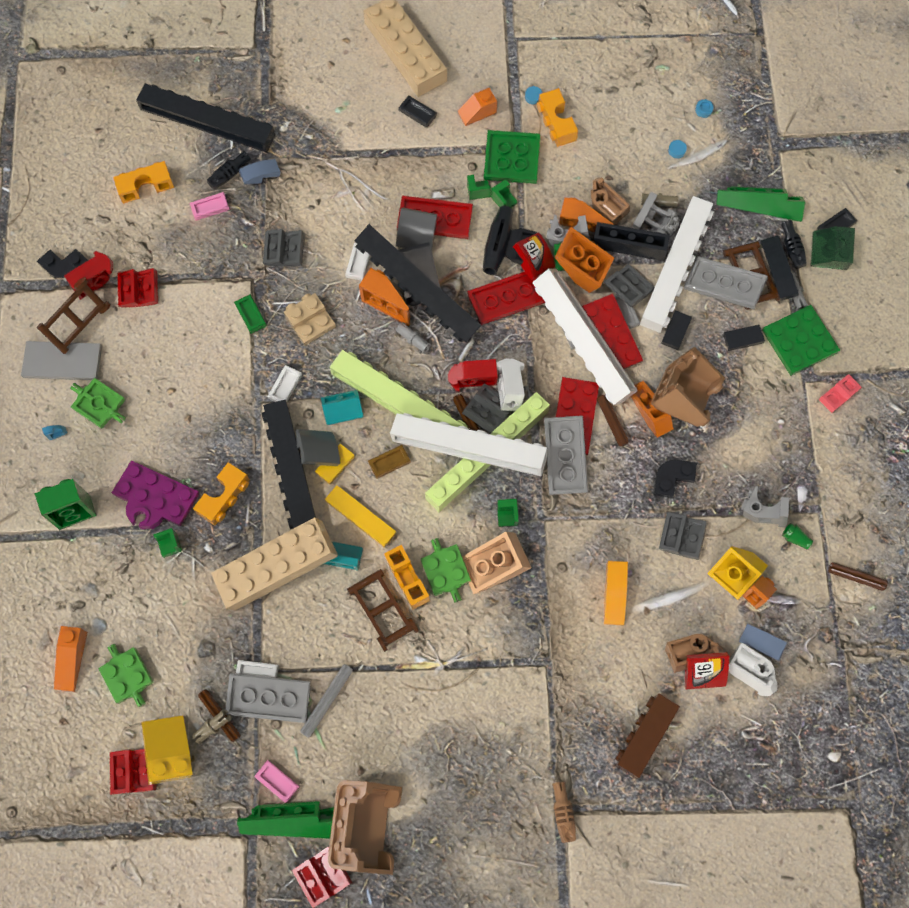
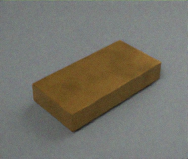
M400 445L368 460V463L376 479L411 463L403 445Z

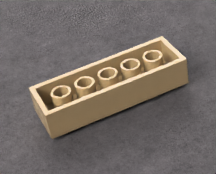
M382 0L363 10L365 25L417 97L447 82V68L397 0Z
M314 517L211 574L226 609L236 611L337 557L338 554L323 521Z

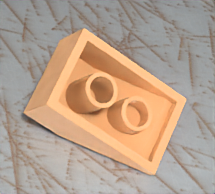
M504 532L462 556L471 578L469 585L473 594L512 579L532 568L516 533Z

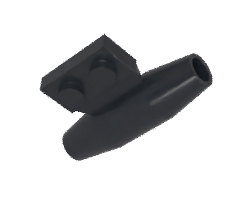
M501 206L487 237L484 248L483 272L489 275L497 273L505 256L511 262L522 264L524 261L513 246L517 242L537 233L524 228L512 230L513 210L508 206Z

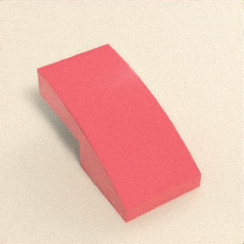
M848 374L822 395L819 401L833 413L862 387Z

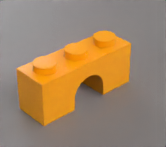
M560 89L539 94L537 108L544 116L545 126L549 127L551 140L555 141L557 147L577 141L578 129L573 118L562 119L557 116V114L563 113L565 108V100Z
M165 161L156 162L153 165L140 167L134 171L121 173L113 177L118 195L123 204L140 199L139 188L144 184L154 185L157 193L174 188Z
M229 462L216 477L225 486L223 494L213 498L204 493L193 507L196 514L214 526L225 518L227 509L234 506L238 499L237 496L241 491H245L249 485L250 479L247 474Z
M402 544L384 553L385 560L411 609L414 610L429 602V595L421 580L417 577Z

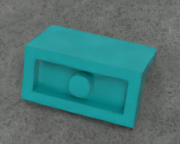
M358 390L321 397L327 425L363 417Z
M332 542L338 556L324 564L358 571L363 548Z

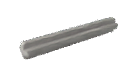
M344 664L302 727L301 733L306 737H311L353 671L350 666Z

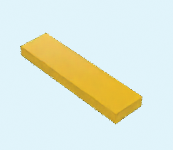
M338 485L324 499L325 502L384 548L397 533Z

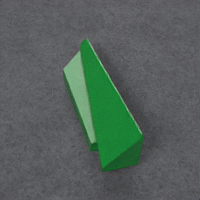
M731 186L727 187V190L719 189L717 192L716 203L720 206L799 222L803 220L804 198L788 196L786 189Z
M320 801L257 805L252 809V814L248 817L237 819L239 833L330 839L334 807L321 809Z

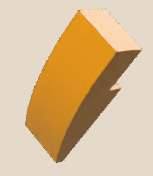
M608 561L606 564L604 624L624 625L628 562Z

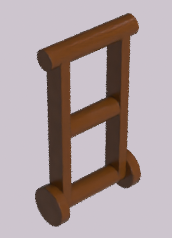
M758 241L723 250L724 257H728L731 265L738 268L739 266L734 255L752 250L759 268L749 271L767 275L766 285L770 292L762 294L758 303L775 299L777 302L780 301L777 289L773 285L758 250L760 248Z
M85 277L76 282L74 285L76 291L45 324L40 323L36 327L63 354L69 351L67 346L98 313L103 314L111 306L109 301L103 302L87 285L88 280ZM82 292L97 305L83 321L69 308ZM64 313L77 328L62 343L49 330V327Z
M379 569L347 588L350 595L354 594L379 635L376 638L383 651L386 652L388 650L386 646L411 631L417 633L419 630L412 618L407 619L382 579L384 576L383 571ZM378 580L389 599L369 611L358 591ZM394 606L405 626L385 637L374 617Z

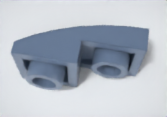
M275 159L259 161L239 170L244 184L262 183L263 178L279 177L281 173Z
M749 624L746 625L739 640L740 643L777 661L780 660L787 645V642Z

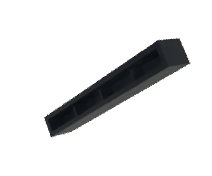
M145 83L136 99L142 111L266 153L275 138L274 128L267 122L262 123L252 117H245L237 112H230L219 106H212L204 101H197L189 96L176 94L172 90L161 89L156 85Z
M370 224L354 240L357 243L355 247L361 253L367 252L371 256L369 260L377 267L381 265L385 268L384 273L391 280L395 277L399 281L397 285L405 292L409 290L413 294L411 298L419 305L422 302L427 306L425 310L432 317L437 315L441 319L439 323L445 329L450 327L455 332L453 336L460 342L463 340L467 342L481 327L474 318Z
M286 399L263 405L265 412L261 413L264 423H268L269 429H266L268 440H272L273 443L270 450L272 457H276L277 464L274 467L277 476H281L282 482H279L281 494L285 493L286 496L283 504L285 511L290 513L291 518H287L291 530L314 517L316 518L303 464L301 463L299 448H297V440Z

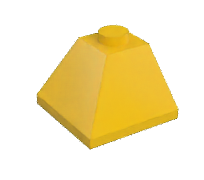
M731 546L707 574L738 600L761 576L768 565L753 552Z

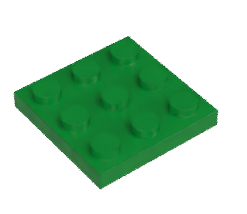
M488 130L484 180L503 181L506 179L508 182L537 184L540 134Z
M812 305L773 322L762 329L790 376L840 352L839 347Z

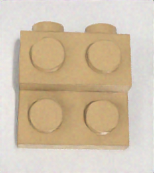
M316 293L304 295L301 298V302L289 304L286 307V311H284L285 318L304 346L336 327Z

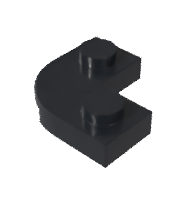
M77 249L72 251L63 260L52 250H49L37 260V263L50 276L56 279L65 278L64 275L88 260Z
M669 460L663 463L656 473L653 495L673 498L676 480L694 483L697 463L682 460Z

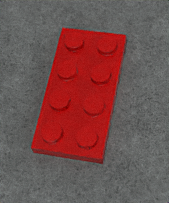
M402 195L397 231L401 208L437 214L434 235L468 239L473 204Z
M524 271L467 291L479 324L484 325L546 303L535 291L536 287L532 283L538 277L531 280Z
M613 293L582 306L623 369L643 361Z
M562 377L556 417L583 416L585 455L588 456L599 386L596 382Z

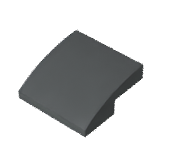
M401 208L396 247L407 248L429 242L432 252L437 214Z
M283 229L265 231L263 264L279 267L302 266L304 232L302 230L284 232Z
M629 264L619 272L616 271L604 282L630 307L646 298L655 288Z
M485 383L462 412V414L489 433H492L502 424L510 411L501 410L499 393Z
M296 430L297 448L301 450L302 464L338 466L340 464L338 446L333 432Z
M667 512L659 550L699 560L707 521L687 518V515Z

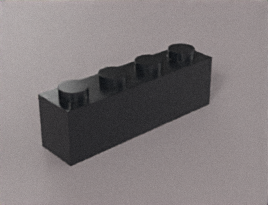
M597 222L593 243L605 251L664 261L670 235Z

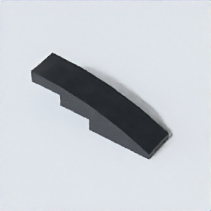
M776 235L761 240L760 242L780 301L799 296L779 236Z

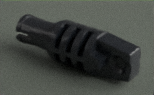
M242 151L236 158L228 160L216 169L207 179V183L214 190L227 183L239 173V168L251 160L248 154L245 156L246 152Z
M788 220V225L784 221L781 226L785 234L784 243L789 258L795 269L805 267L807 262L800 235L795 232L792 220Z

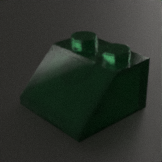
M836 226L813 231L810 267L847 270L853 264L855 228Z

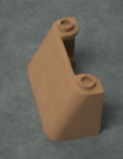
M693 347L666 368L651 404L661 412L696 427H703L711 419V413L708 410L704 411L711 394H717L721 391L725 377Z
M344 780L339 783L336 790L328 853V863L331 868L393 875V855L383 851L388 808H396L399 805L402 787L365 781Z

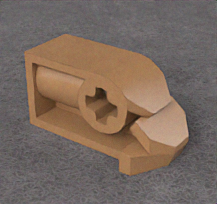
M602 177L596 178L592 181V208L614 225H617L630 212V205L605 183Z
M694 634L667 642L665 647L674 673L687 669V655L724 652L722 646L702 634Z

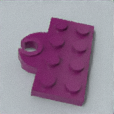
M132 460L111 492L113 496L127 502L126 515L133 526L136 524V517L139 514H145L146 518L140 522L139 528H152V530L159 526L163 519L181 527L199 496V491Z

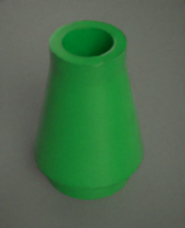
M790 523L782 533L786 541L803 547L806 550L813 543V540L797 524L793 525Z

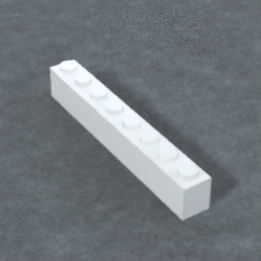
M695 196L692 197L643 314L641 326L661 333L663 327L667 328L670 320L668 313L669 311H674L677 303L674 301L675 296H680L683 286H680L682 281H686L690 272L686 269L688 265L692 266L696 257L693 255L694 250H699L702 242L699 240L700 235H705L708 228L705 223L711 220L714 213L711 210L713 203Z
M546 270L532 282L536 287L535 291L546 302V308L554 314L556 323L566 332V338L576 347V353L583 358L586 368L593 373L596 383L605 391L607 400L613 403V405L621 404L638 391L558 270Z
M408 413L396 414L390 432L392 441L541 477L548 456L547 447L539 443L529 444L521 439H507L503 435L497 434L494 436L482 430L473 431L464 426L455 427L446 422H433L425 417L420 419Z

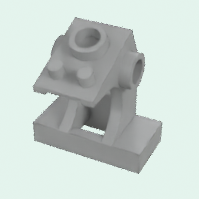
M650 192L632 227L639 229L644 222L657 229V233L672 236L680 226L678 213L671 209L664 211L653 204L657 194ZM655 213L665 217L661 225L652 221Z
M557 214L554 215L553 220L550 219L551 229L549 228L547 231V239L551 247H554V244L562 243L568 229L565 230L559 226ZM579 216V222L574 229L590 240L586 216Z
M758 486L755 487L754 491L750 489L748 493L750 499L746 498L741 507L743 509V516L755 523L778 524V527H786L789 498L781 497V500L776 505L771 507L763 506L757 497Z

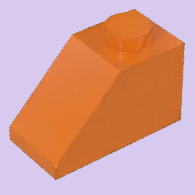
M490 88L473 94L458 110V114L465 126L497 113V100Z
M762 575L742 596L755 609H758L768 601L777 589L774 587L775 584L772 580Z

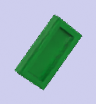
M251 294L234 302L250 334L267 327Z

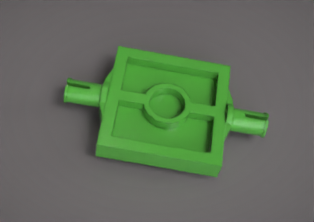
M96 378L84 388L76 383H73V386L71 385L70 389L78 394L71 408L101 429L112 418L119 423H123L122 420L125 421L126 417L118 413V409L124 403L125 398Z
M435 538V541L431 540L434 552L421 558V562L433 594L437 596L444 592H450L454 603L462 600L458 589L462 585L471 582V578L458 545L455 544L448 548H442L439 538Z
M115 644L110 645L107 649L112 659L98 669L115 702L120 704L128 698H134L138 708L145 705L146 703L140 693L154 682L137 649L132 647L124 653H119Z

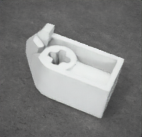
M503 359L496 362L497 370L501 373L498 377L501 410L516 411L522 405L525 396L521 376L524 363L515 359Z
M741 643L729 660V673L758 691L757 694L760 696H771L777 691V681L772 662Z

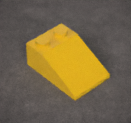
M183 715L141 722L148 784L191 778L193 775Z

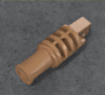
M557 782L553 783L552 786L556 801L553 807L558 832L562 843L576 841V827L572 802L567 797L566 783Z

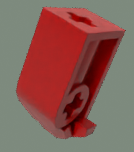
M95 251L93 252L95 257L67 273L64 277L74 292L76 291L74 285L83 277L88 280L87 285L95 291L105 285L110 279V274L113 271V261L111 258ZM82 292L78 298L81 300L87 295Z
M496 359L463 361L459 364H454L448 372V382L456 392H460V388L481 387L484 383L488 386L497 385Z

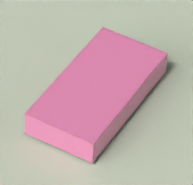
M224 192L190 203L196 221L230 210Z
M269 760L266 761L254 776L285 803L290 800L300 787Z

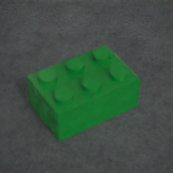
M74 479L62 480L58 485L53 487L47 486L42 488L40 492L34 493L41 515L59 530L97 516L90 495Z

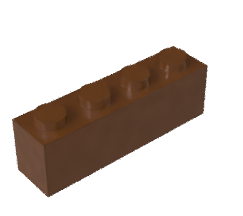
M659 693L655 697L651 696L646 704L648 710L645 715L640 714L635 723L638 725L635 732L631 731L625 740L628 743L624 750L620 749L615 757V760H617L615 766L635 779L640 778L680 708L679 705Z

